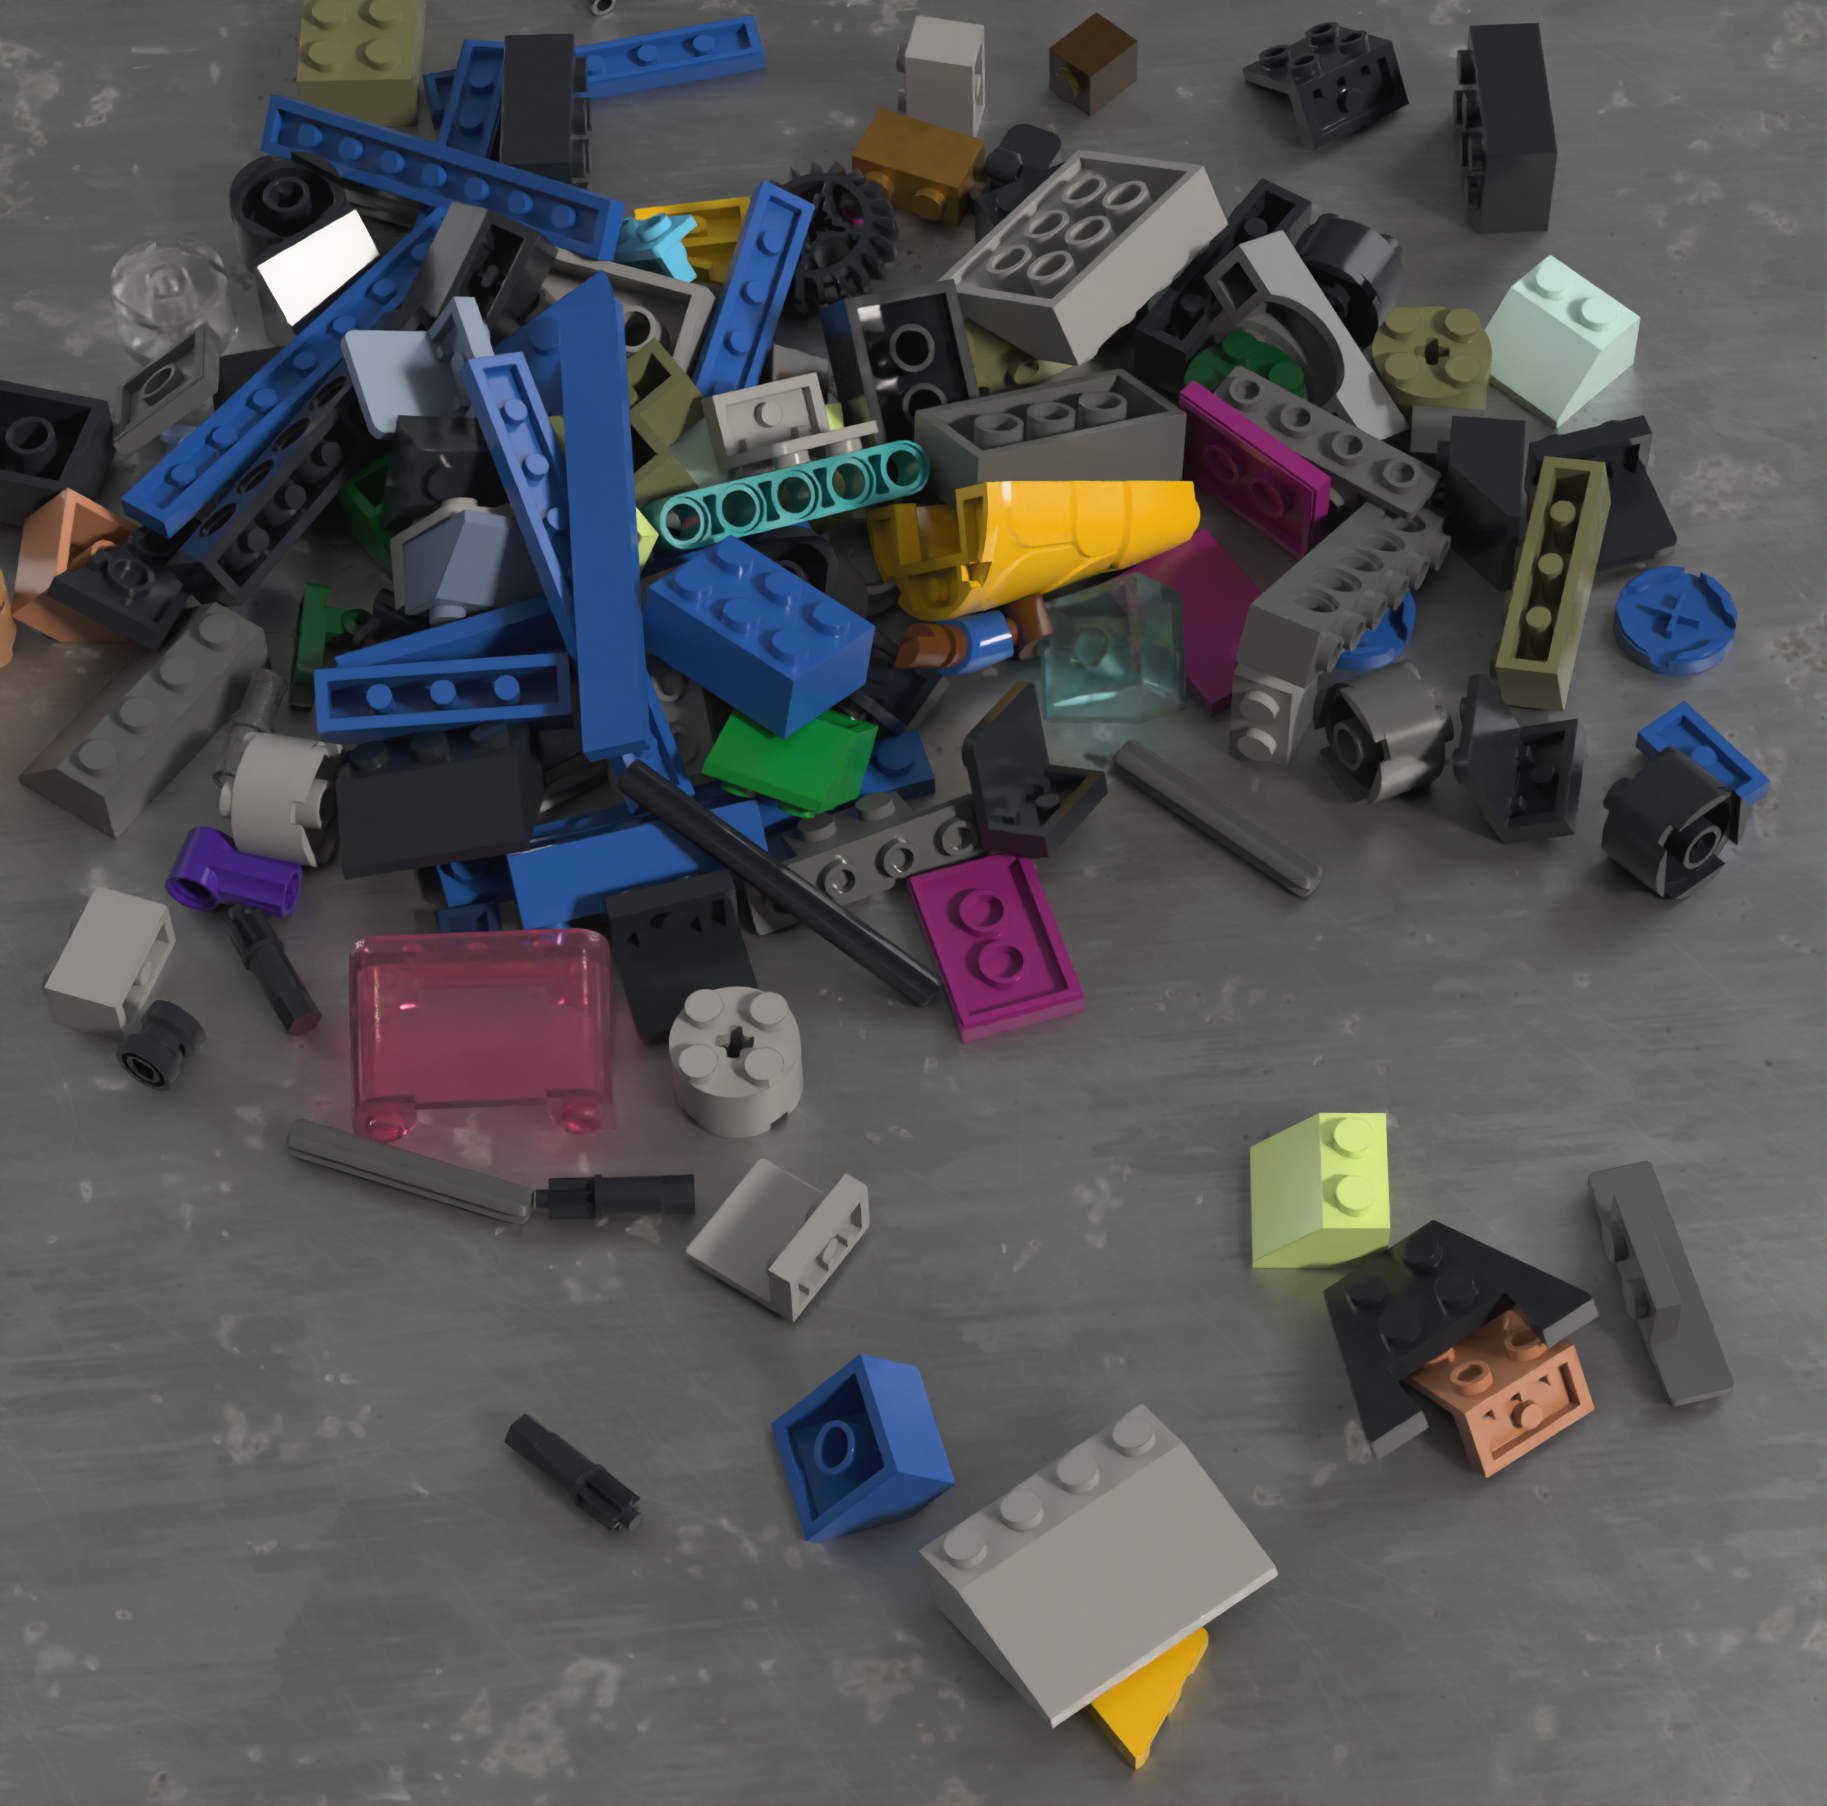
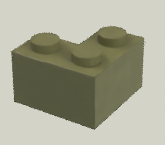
M655 337L626 360L635 503L639 511L646 504L654 500L694 491L699 488L668 447L705 417L701 399L704 396Z

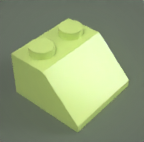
M1318 1113L1250 1147L1252 1268L1358 1269L1385 1250H1388L1390 1205L1386 1113Z

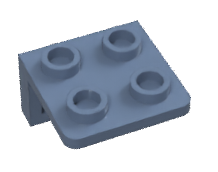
M453 296L429 331L350 330L342 338L340 346L368 431L373 437L381 440H394L398 415L477 418L459 371L467 359L493 356L494 352L490 343L489 329L482 320L475 297Z

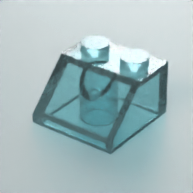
M1134 572L1044 603L1055 632L1053 636L1040 641L1043 720L1050 723L1139 724L1187 708L1182 593L1139 572Z

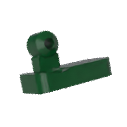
M310 582L305 583L296 618L288 704L313 708L315 702L314 670L322 669L325 642L342 643L345 647L351 649L352 641L358 630L373 617L368 611L356 608L346 611L345 609L327 606L330 586Z

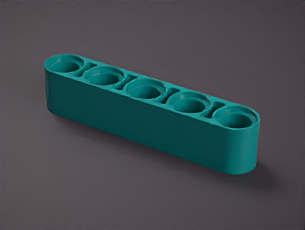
M909 440L895 441L657 499L646 504L640 512L659 534L651 552L658 555H669L718 543L730 534L739 538L912 495L920 491L927 483L930 475V462L926 452L918 444ZM889 457L896 463L899 477L896 484L889 479L886 464ZM835 470L842 476L845 482V491L842 498L835 492L832 486V477ZM780 484H783L791 495V504L788 511H785L778 501L777 491ZM725 497H728L736 508V519L733 525L725 520L722 513V503ZM669 510L673 511L681 522V532L678 539H675L666 527V517Z

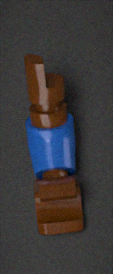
M1039 592L1006 605L1002 608L1003 614L999 610L963 615L947 621H936L934 624L916 623L910 625L901 636L900 649L894 667L900 669H934L939 674L947 676L972 674L1013 656L1014 646L1020 660L1023 661L1037 660L1064 651L1074 643V629L1064 602L1057 596L1042 598Z

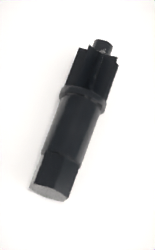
M244 903L233 905L228 910L231 919L225 921L228 925L225 931L241 956L243 965L253 973L287 1032L300 1036L316 1028L322 1014L285 954L283 942L275 934L260 907L252 910L250 905L246 907Z
M595 1174V1177L549 1178L548 1189L535 1190L536 1209H549V1219L596 1218V1220H603V1217L695 1214L694 1174L602 1177V1174Z
M524 1413L510 1426L504 1443L569 1495L570 1501L574 1505L581 1507L610 1531L615 1529L619 1532L622 1526L629 1531H633L639 1526L643 1519V1515L637 1511L639 1508L636 1506L640 1497L608 1473L604 1466L594 1464L558 1434L551 1432L528 1414Z

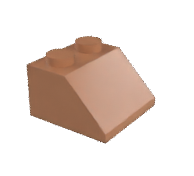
M67 487L24 521L11 617L60 642H133L46 594L55 576L66 570L74 573L84 567L88 558L102 549L110 552L126 542L128 535L140 528V526Z

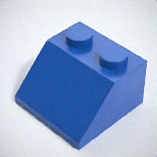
M859 1354L771 1423L807 1542L819 1543L910 1519L955 1485L919 1369L916 1366Z

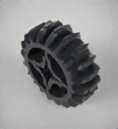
M814 161L807 175L800 176L798 171L790 167V181L784 185L770 179L771 184L816 205L799 255L801 261L799 269L795 268L783 309L794 303L797 311L806 316L814 304H817L819 310H822L832 305V303L845 298H851V296L858 292L862 295L872 294L871 280L887 281L888 271L885 263L897 261V250L894 243L899 240L900 231L896 221H894L896 214L891 201H887L881 186L875 180L867 182L865 174L860 172L858 168L847 175L844 167L837 161L827 173H823L821 166ZM842 209L859 216L864 221L863 230L852 229L849 222H843L840 216Z

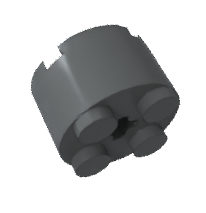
M1406 659L1397 663H1390L1323 688L1317 694L1314 702V729L1317 730L1325 727L1329 743L1328 747L1320 749L1324 765L1336 786L1351 801L1356 803L1366 799V805L1374 804L1435 781L1441 775L1445 764V743L1454 738L1453 723L1444 707L1434 705L1428 691L1421 682L1418 669L1412 661Z

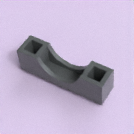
M1283 230L1239 244L1204 276L1205 281L1235 327L1251 329L1265 335L1280 346L1302 368L1308 402L1389 445H1392L1411 429Z

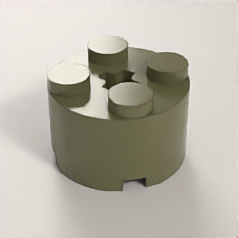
M1398 306L1391 309L1386 314L1385 322L1375 334L1372 343L1370 366L1410 428L1413 405L1486 409L1492 347L1487 334L1481 327L1480 317L1475 312L1466 308L1450 309L1441 306L1411 308ZM1411 429L1402 435L1401 438L1410 441Z

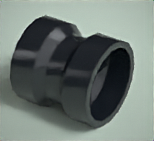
M156 1000L143 1015L141 1030L138 1033L127 1036L118 1048L116 1057L123 1069L140 1083L155 1090L166 1091L169 1090L180 1075V1063L183 1057L194 1056L205 1041L206 1034L201 1024L180 1006L169 1001Z

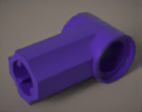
M200 826L194 827L188 832L166 879L165 888L168 894L177 902L195 910H214L219 902L231 906L237 903H244L246 907L250 905L252 910L260 907L263 914L284 919L287 914H292L297 904L303 874L300 864L239 852L232 837L217 829Z

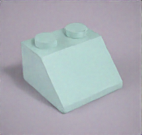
M1549 255L1510 287L1484 330L1492 347L1489 382L1554 429H1557L1634 364L1641 317L1555 257Z

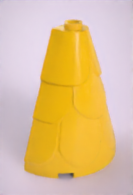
M1193 481L985 482L955 490L957 511L947 504L916 507V503L893 504L865 511L870 544L884 583L896 581V585L902 595H899L897 603L911 616L928 622L947 621L966 614L985 611L1039 592L1042 595L1099 573L1131 567L1191 540L1200 522V509L1195 500Z

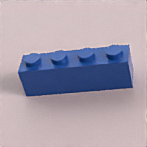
M568 652L314 670L317 732L321 741L332 744L344 745L371 741L413 740L417 736L431 731H441L445 734L470 731L481 724L491 721H502L505 724L527 721L530 731L574 728Z
M727 794L698 801L768 852L756 797L748 798ZM650 812L530 841L528 851L503 855L518 921L524 931L535 929L537 936H548L568 931L574 927L573 919L597 914L599 921H607L604 898L619 895L627 889L633 887L648 888L681 880L696 872L711 873L727 869ZM731 872L736 891L743 890L741 878Z

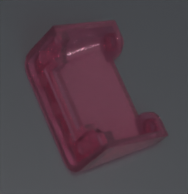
M578 928L389 935L364 938L357 941L350 948L348 989L351 1111L355 1135L382 1143L397 1141L416 1127L418 1110L523 1105H547L551 1121L571 1134L588 1135L598 1130L616 1129V992L610 946L604 936L595 931Z

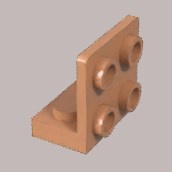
M1512 1310L1504 1312L1402 1379V1381L1454 1415L1470 1466L1485 1478L1498 1472L1595 1409L1574 1344L1564 1338L1548 1349Z

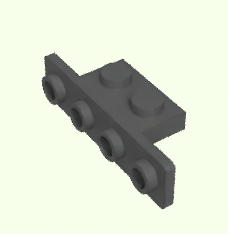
M1243 366L1235 367L1213 393L1331 477L1328 520L1337 519L1340 523H1343L1368 500L1406 520H1411L1440 485L1441 473L1436 469Z
M896 791L891 793H872L860 798L855 803V806L833 814L820 813L815 814L814 818H803L798 822L797 827L779 833L785 856L788 858L782 861V863L841 906L904 884L907 877L956 865L986 854L990 850L983 849L978 822H976L973 816V796L971 793L917 813ZM741 879L752 925L759 935H765L800 922Z
M1642 1161L1592 1172L1588 1177L1587 1186L1602 1224L1604 1249L1609 1261L1617 1264L1623 1281V1297L1627 1312L1633 1321H1638L1667 1403L1670 1406L1676 1407L1730 1394L1733 1390L1734 1380L1652 1164L1648 1161Z

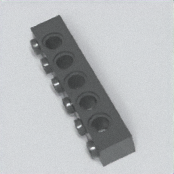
M1368 500L1250 604L1235 661L1303 689L1323 671L1330 673L1335 667L1339 656L1345 650L1352 652L1367 629L1374 631L1380 624L1384 613L1389 609L1396 610L1410 589L1418 590L1426 574L1431 569L1436 571L1440 569L1451 544V537L1444 534L1450 512L1425 503L1413 519L1406 520Z

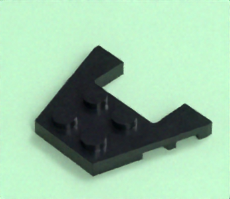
M1436 1220L1430 1221L1322 1291L1364 1435L1372 1454L1377 1460H1380L1429 1428L1422 1409L1398 1382L1504 1312L1514 1311L1548 1349L1600 1316L1594 1299L1588 1292Z

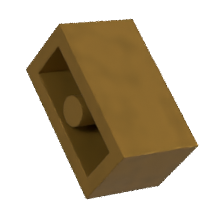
M879 108L851 155L852 171L858 168L860 172L865 174L867 182L875 180L881 186L887 201H891L894 208L917 214L927 220H936L959 228L970 208V190L979 181L985 168V140Z

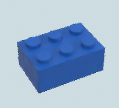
M731 534L650 585L647 590L643 619L644 644L647 651L782 739H786L865 685L875 625Z

